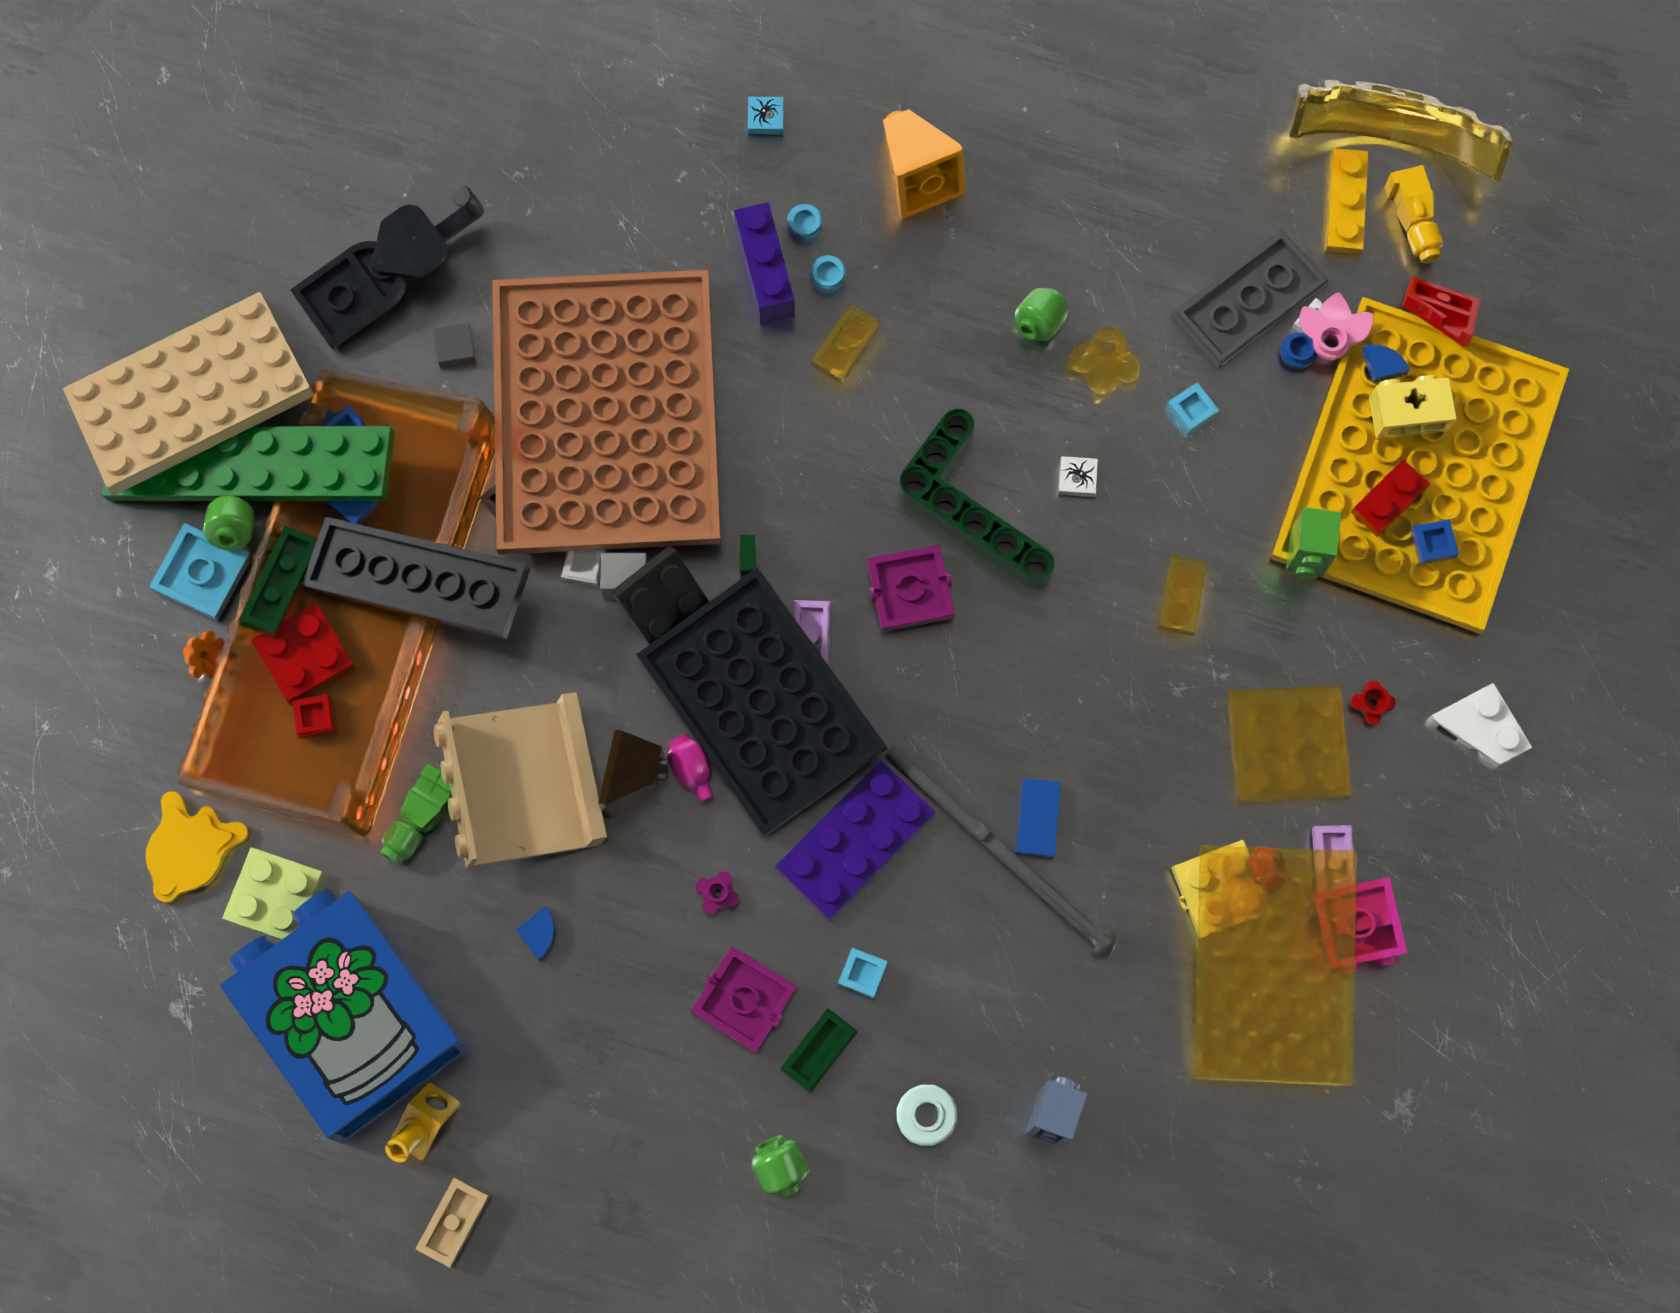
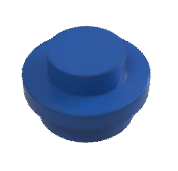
M1293 333L1287 336L1280 348L1283 361L1288 366L1297 369L1311 365L1317 355L1313 347V340L1304 333Z

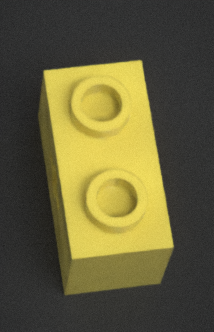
M1426 375L1415 379V381L1403 383L1399 379H1389L1376 385L1369 397L1376 439L1447 432L1457 419L1449 378L1437 379L1435 375Z

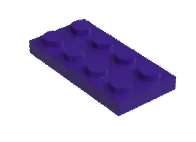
M880 760L775 866V869L830 921L935 815V811Z

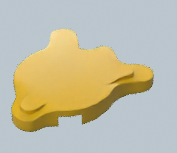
M175 791L167 792L161 798L162 820L158 828L151 835L146 847L145 856L147 868L153 880L154 896L159 901L168 904L175 902L181 895L187 894L189 891L196 890L202 886H208L221 870L227 853L235 846L244 843L249 837V830L243 823H222L216 812L209 806L202 807L195 816H189L183 797Z

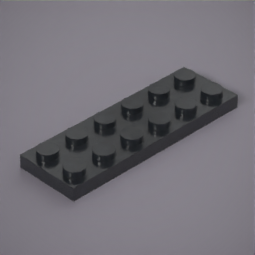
M325 517L301 585L310 591L507 639L531 568L527 564Z

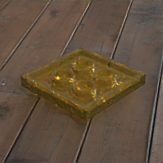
M1341 685L1228 691L1227 701L1236 803L1349 798L1351 796Z

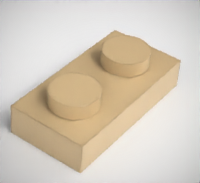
M453 1178L415 1249L452 1268L490 1196Z

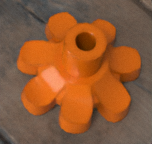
M204 631L200 638L191 637L183 649L185 663L190 666L189 674L197 679H200L202 675L213 679L217 673L215 665L224 666L227 662V656L218 653L224 647V640L221 637H215L214 631Z

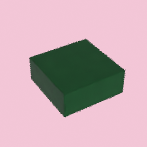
M740 535V577L742 579L756 569L755 535Z

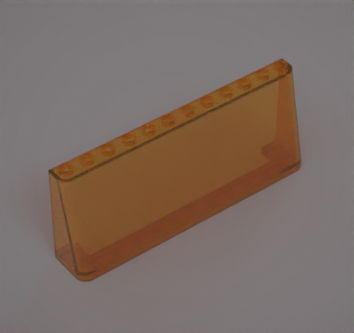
M321 368L318 379L314 381L311 388L315 396L310 399L307 411L302 415L299 426H323L328 409L338 414L349 405L361 417L366 426H391L395 431L387 501H381L361 525L464 549L480 503L479 497L483 494L495 457V415L479 398ZM275 501L271 513L265 519L264 534L260 545L253 553L249 577L240 590V602L235 616L229 622L228 637L223 651L217 656L213 680L204 693V705L199 720L191 730V742L186 757L180 762L177 783L189 789L365 837L374 825L440 622L310 591L300 584L284 620L317 602L355 668L303 697L308 698L330 694L337 733L299 739L296 734L293 705H289L251 641V639L261 633L239 625V618L285 525L318 538L325 517L349 521L325 501Z

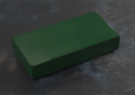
M827 1008L780 1070L811 1094L857 1035L858 1031Z

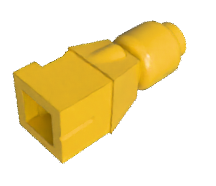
M1420 165L1391 172L1384 188L1387 197H1393L1397 208L1396 215L1407 232V239L1412 254L1420 258L1423 264L1437 261L1442 257L1441 249L1444 246V242L1438 225L1432 221L1434 217L1433 191L1424 166Z

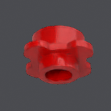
M1374 680L1367 682L1365 690L1360 694L1353 695L1350 701L1352 708L1360 710L1366 716V722L1371 725L1378 724L1381 721V716L1386 711H1392L1396 706L1395 698L1390 696L1389 692L1379 682ZM1370 700H1375L1376 705L1372 706Z

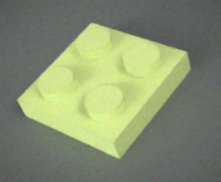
M251 847L222 919L282 940L300 927L293 918V913L305 901L317 894L324 873Z

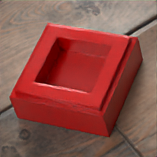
M330 694L292 700L296 734L299 739L337 733Z

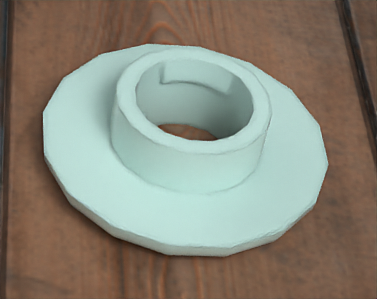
M921 1084L909 1089L901 1097L897 1107V1124L901 1133L910 1142L919 1146H935L945 1142L953 1134L958 1122V1109L953 1098L944 1089L935 1085ZM931 1104L937 1109V1123L930 1127H924L916 1121L915 1113L920 1105Z

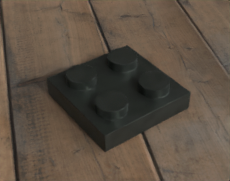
M670 545L611 591L647 645L653 643L709 602L677 551Z

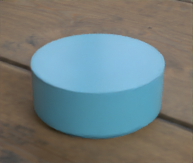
M800 204L791 209L787 216V229L795 240L809 242L820 235L823 219L816 207L809 204Z
M825 255L813 262L810 269V280L814 288L822 293H834L842 288L846 280V268L839 258Z

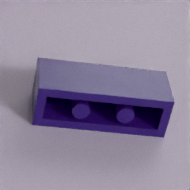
M769 202L734 210L735 229L760 324L794 317L795 299Z

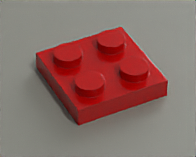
M317 602L284 620L274 639L263 634L251 639L289 705L292 704V700L305 697L355 668Z

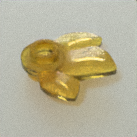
M1107 327L1098 330L1092 340L1077 343L1068 356L1066 368L1070 372L1086 373L1088 388L1095 396L1100 397L1114 388L1118 378L1125 382L1135 383L1139 373V361L1127 349V340L1124 334L1118 329ZM1110 342L1115 346V349L1106 351L1102 344Z

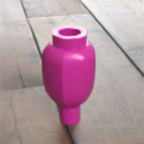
M686 733L669 741L670 750L667 758L680 783L687 788L694 789L700 802L714 796L708 784L712 772L708 756L697 740L691 739L689 734Z

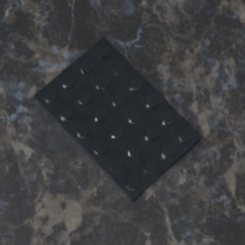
M758 567L636 654L765 837L888 749Z

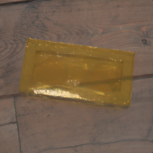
M849 304L811 360V366L842 384L880 328V321Z
M1175 555L1171 556L1157 629L1194 636L1208 562Z

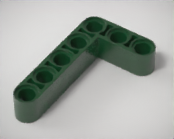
M959 408L949 410L902 471L898 493L900 500L916 513L1024 586L1031 589H1040L1046 586L1054 570L1052 554L1034 540L944 481L970 445L974 431V419L968 411ZM952 425H960L965 428L966 432L962 435H954L948 428ZM931 453H940L946 460L942 463L934 464L927 459V456ZM911 481H919L925 488L920 492H912L906 487V484ZM941 501H948L954 505L955 509L949 513H944L937 509L936 504ZM978 521L984 525L985 530L981 533H973L967 529L966 525L969 522ZM1000 542H1009L1016 550L1013 553L1004 554L998 550L996 545ZM1032 562H1039L1045 567L1046 572L1040 575L1033 574L1028 570L1027 565Z

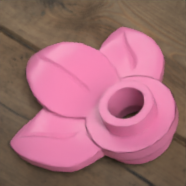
M1339 292L1329 297L1323 303L1320 310L1303 306L1299 316L1302 332L1313 340L1315 352L1327 360H1336L1343 357L1350 345L1364 341L1369 335L1373 323V315L1370 312H1360L1351 315V310L1346 300ZM1334 340L1338 345L1331 348L1325 345V341Z

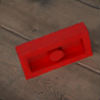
M1403 459L1352 509L1351 513L1378 538L1429 487L1430 483Z

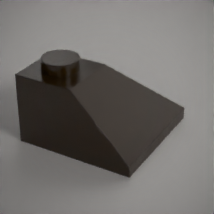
M615 729L598 801L604 818H615L655 792L659 780L665 781L669 759L664 758L662 746Z

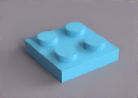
M184 523L149 588L155 593L218 621L253 556L250 552L241 548L229 551L219 549L207 541L202 530Z

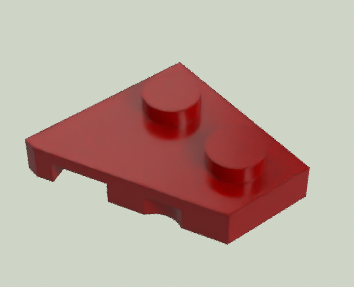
M1412 276L1407 286L1402 306L1460 345L1468 347L1473 336L1480 299Z

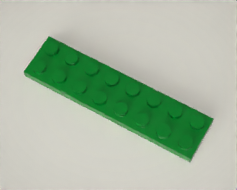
M391 426L251 427L114 496L111 495L104 482L102 496L108 501H213L220 496L229 495L239 497L245 501H387L395 431Z

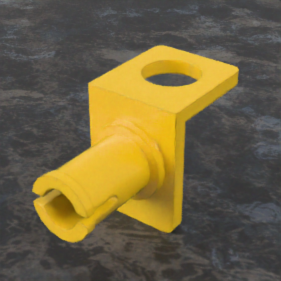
M428 1083L408 1103L391 1139L385 1147L388 1157L398 1163L406 1161L410 1154L419 1160H423L427 1156L441 1126L458 1109L460 1102L434 1084ZM433 1097L439 1099L444 1103L445 1109L436 1110L430 1107L426 1102V1098Z

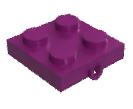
M940 544L867 558V566L872 584L869 591L871 592L872 603H876L882 632L954 618L955 612L949 588H952L950 573L945 572Z
M731 946L716 972L711 971L704 982L706 988L690 1012L757 1054L772 1028L776 1029L780 1020L784 1017L782 1012L795 993L797 986Z

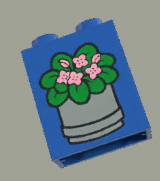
M326 889L315 894L296 909L293 913V918L300 927L274 945L269 937L265 935L254 939L239 949L228 961L235 974L219 986L326 1137L342 1144L465 1052L468 1047L365 905L350 890L340 898H337L331 889Z

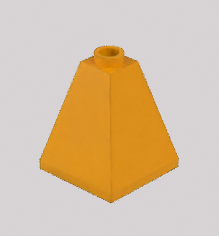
M909 109L903 112L894 111L887 115L883 120L884 134L897 207L901 219L965 194L964 155L961 145Z

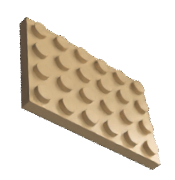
M261 292L63 388L105 485L112 496L315 396Z

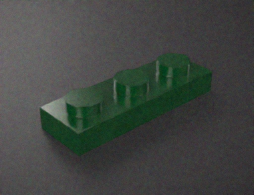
M284 526L239 618V625L273 639L275 638L300 587L318 538L289 526Z

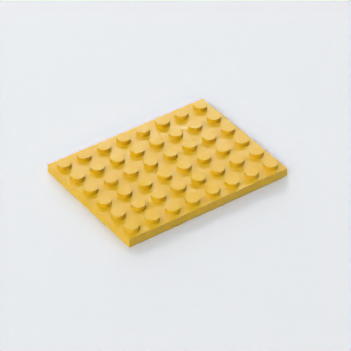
M1362 297L1356 313H1372V328L1364 341L1350 345L1347 353L1339 360L1270 559L1287 564L1290 531L1304 507L1341 512L1337 556L1322 578L1481 634L1485 630L1569 368L1474 335L1468 347L1462 346L1417 315ZM1373 344L1382 345L1400 354L1410 369L1407 375L1392 378L1399 379L1401 383L1412 382L1426 375H1435L1437 379L1449 378L1457 418L1449 431L1376 439L1369 397L1380 382L1372 383L1362 353L1363 347ZM1404 459L1430 485L1377 538L1351 511ZM1450 519L1459 552L1458 556L1454 559L1420 565L1411 529L1415 525Z

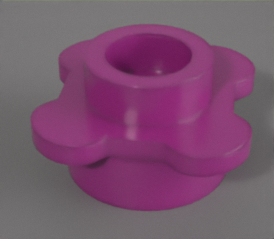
M720 871L716 877L711 879L701 878L696 883V890L702 894L704 900L703 910L708 914H715L718 910L724 909L727 906L735 907L739 902V895L733 891L731 886L732 876L727 871ZM716 889L721 891L719 896L714 895Z

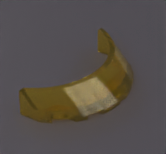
M1324 80L1322 87L1315 88L1307 84H1302L1298 87L1289 136L1297 139L1312 134L1338 133L1390 140L1447 157L1497 182L1501 180L1513 143L1508 130L1500 125L1494 126L1482 123L1478 120L1475 112L1461 106L1450 107L1442 104L1438 98L1387 85L1356 81L1355 85H1347L1337 80Z

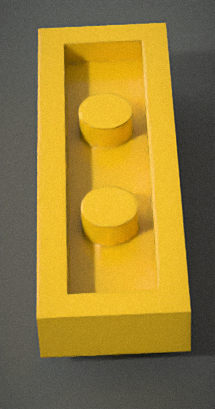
M1333 148L1330 154L1325 252L1361 255L1363 251L1368 151Z

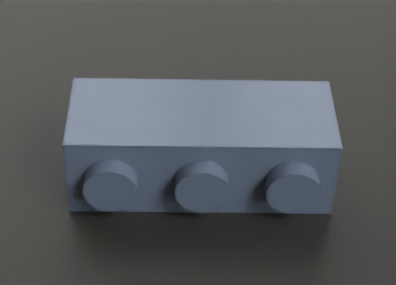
M1057 1077V1080L1054 1081L1049 1080L1039 1090L1025 1135L1060 1148L1073 1140L1087 1097V1093L1079 1090L1080 1084L1063 1077Z

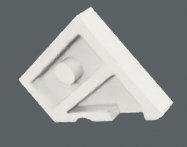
M1494 683L1428 718L1436 727L1440 725L1458 738L1457 741L1468 749L1478 751L1483 759L1495 767L1510 761L1532 748Z

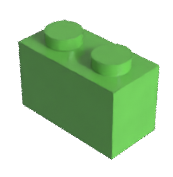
M1308 507L1302 509L1290 531L1286 564L1287 572H1294L1295 576L1302 579L1323 577L1337 556L1341 512Z

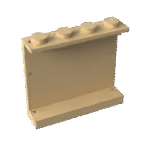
M577 692L562 694L557 703L455 718H450L449 711L442 712L438 724L434 725V739L436 746L443 748L445 761H441V775L444 784H450L452 797L448 798V810L451 820H457L459 835L455 836V846L458 857H464L466 868L597 847L607 838L602 811L598 804L599 797Z

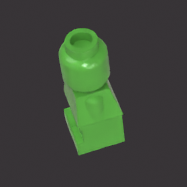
M429 763L420 773L421 776L415 785L408 791L405 802L400 809L402 820H395L382 839L384 847L380 853L398 865L403 859L411 858L423 839L421 832L426 834L445 817L448 811V798L452 797L450 784H444L441 771Z

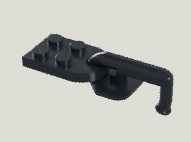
M461 185L454 190L452 195L453 201L461 208L435 227L420 207L404 205L381 221L377 241H364L351 246L290 289L332 349L396 305L406 290L407 276L424 277L444 262L448 252L446 241L475 222L484 213L482 204L468 186Z

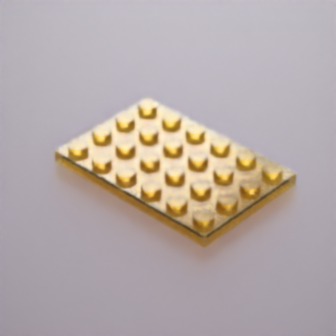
M1200 845L1194 1079L1352 1086L1357 851Z

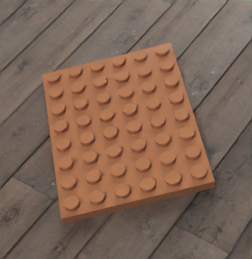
M690 270L492 280L496 547L498 555L664 547L669 545L721 544L709 271Z

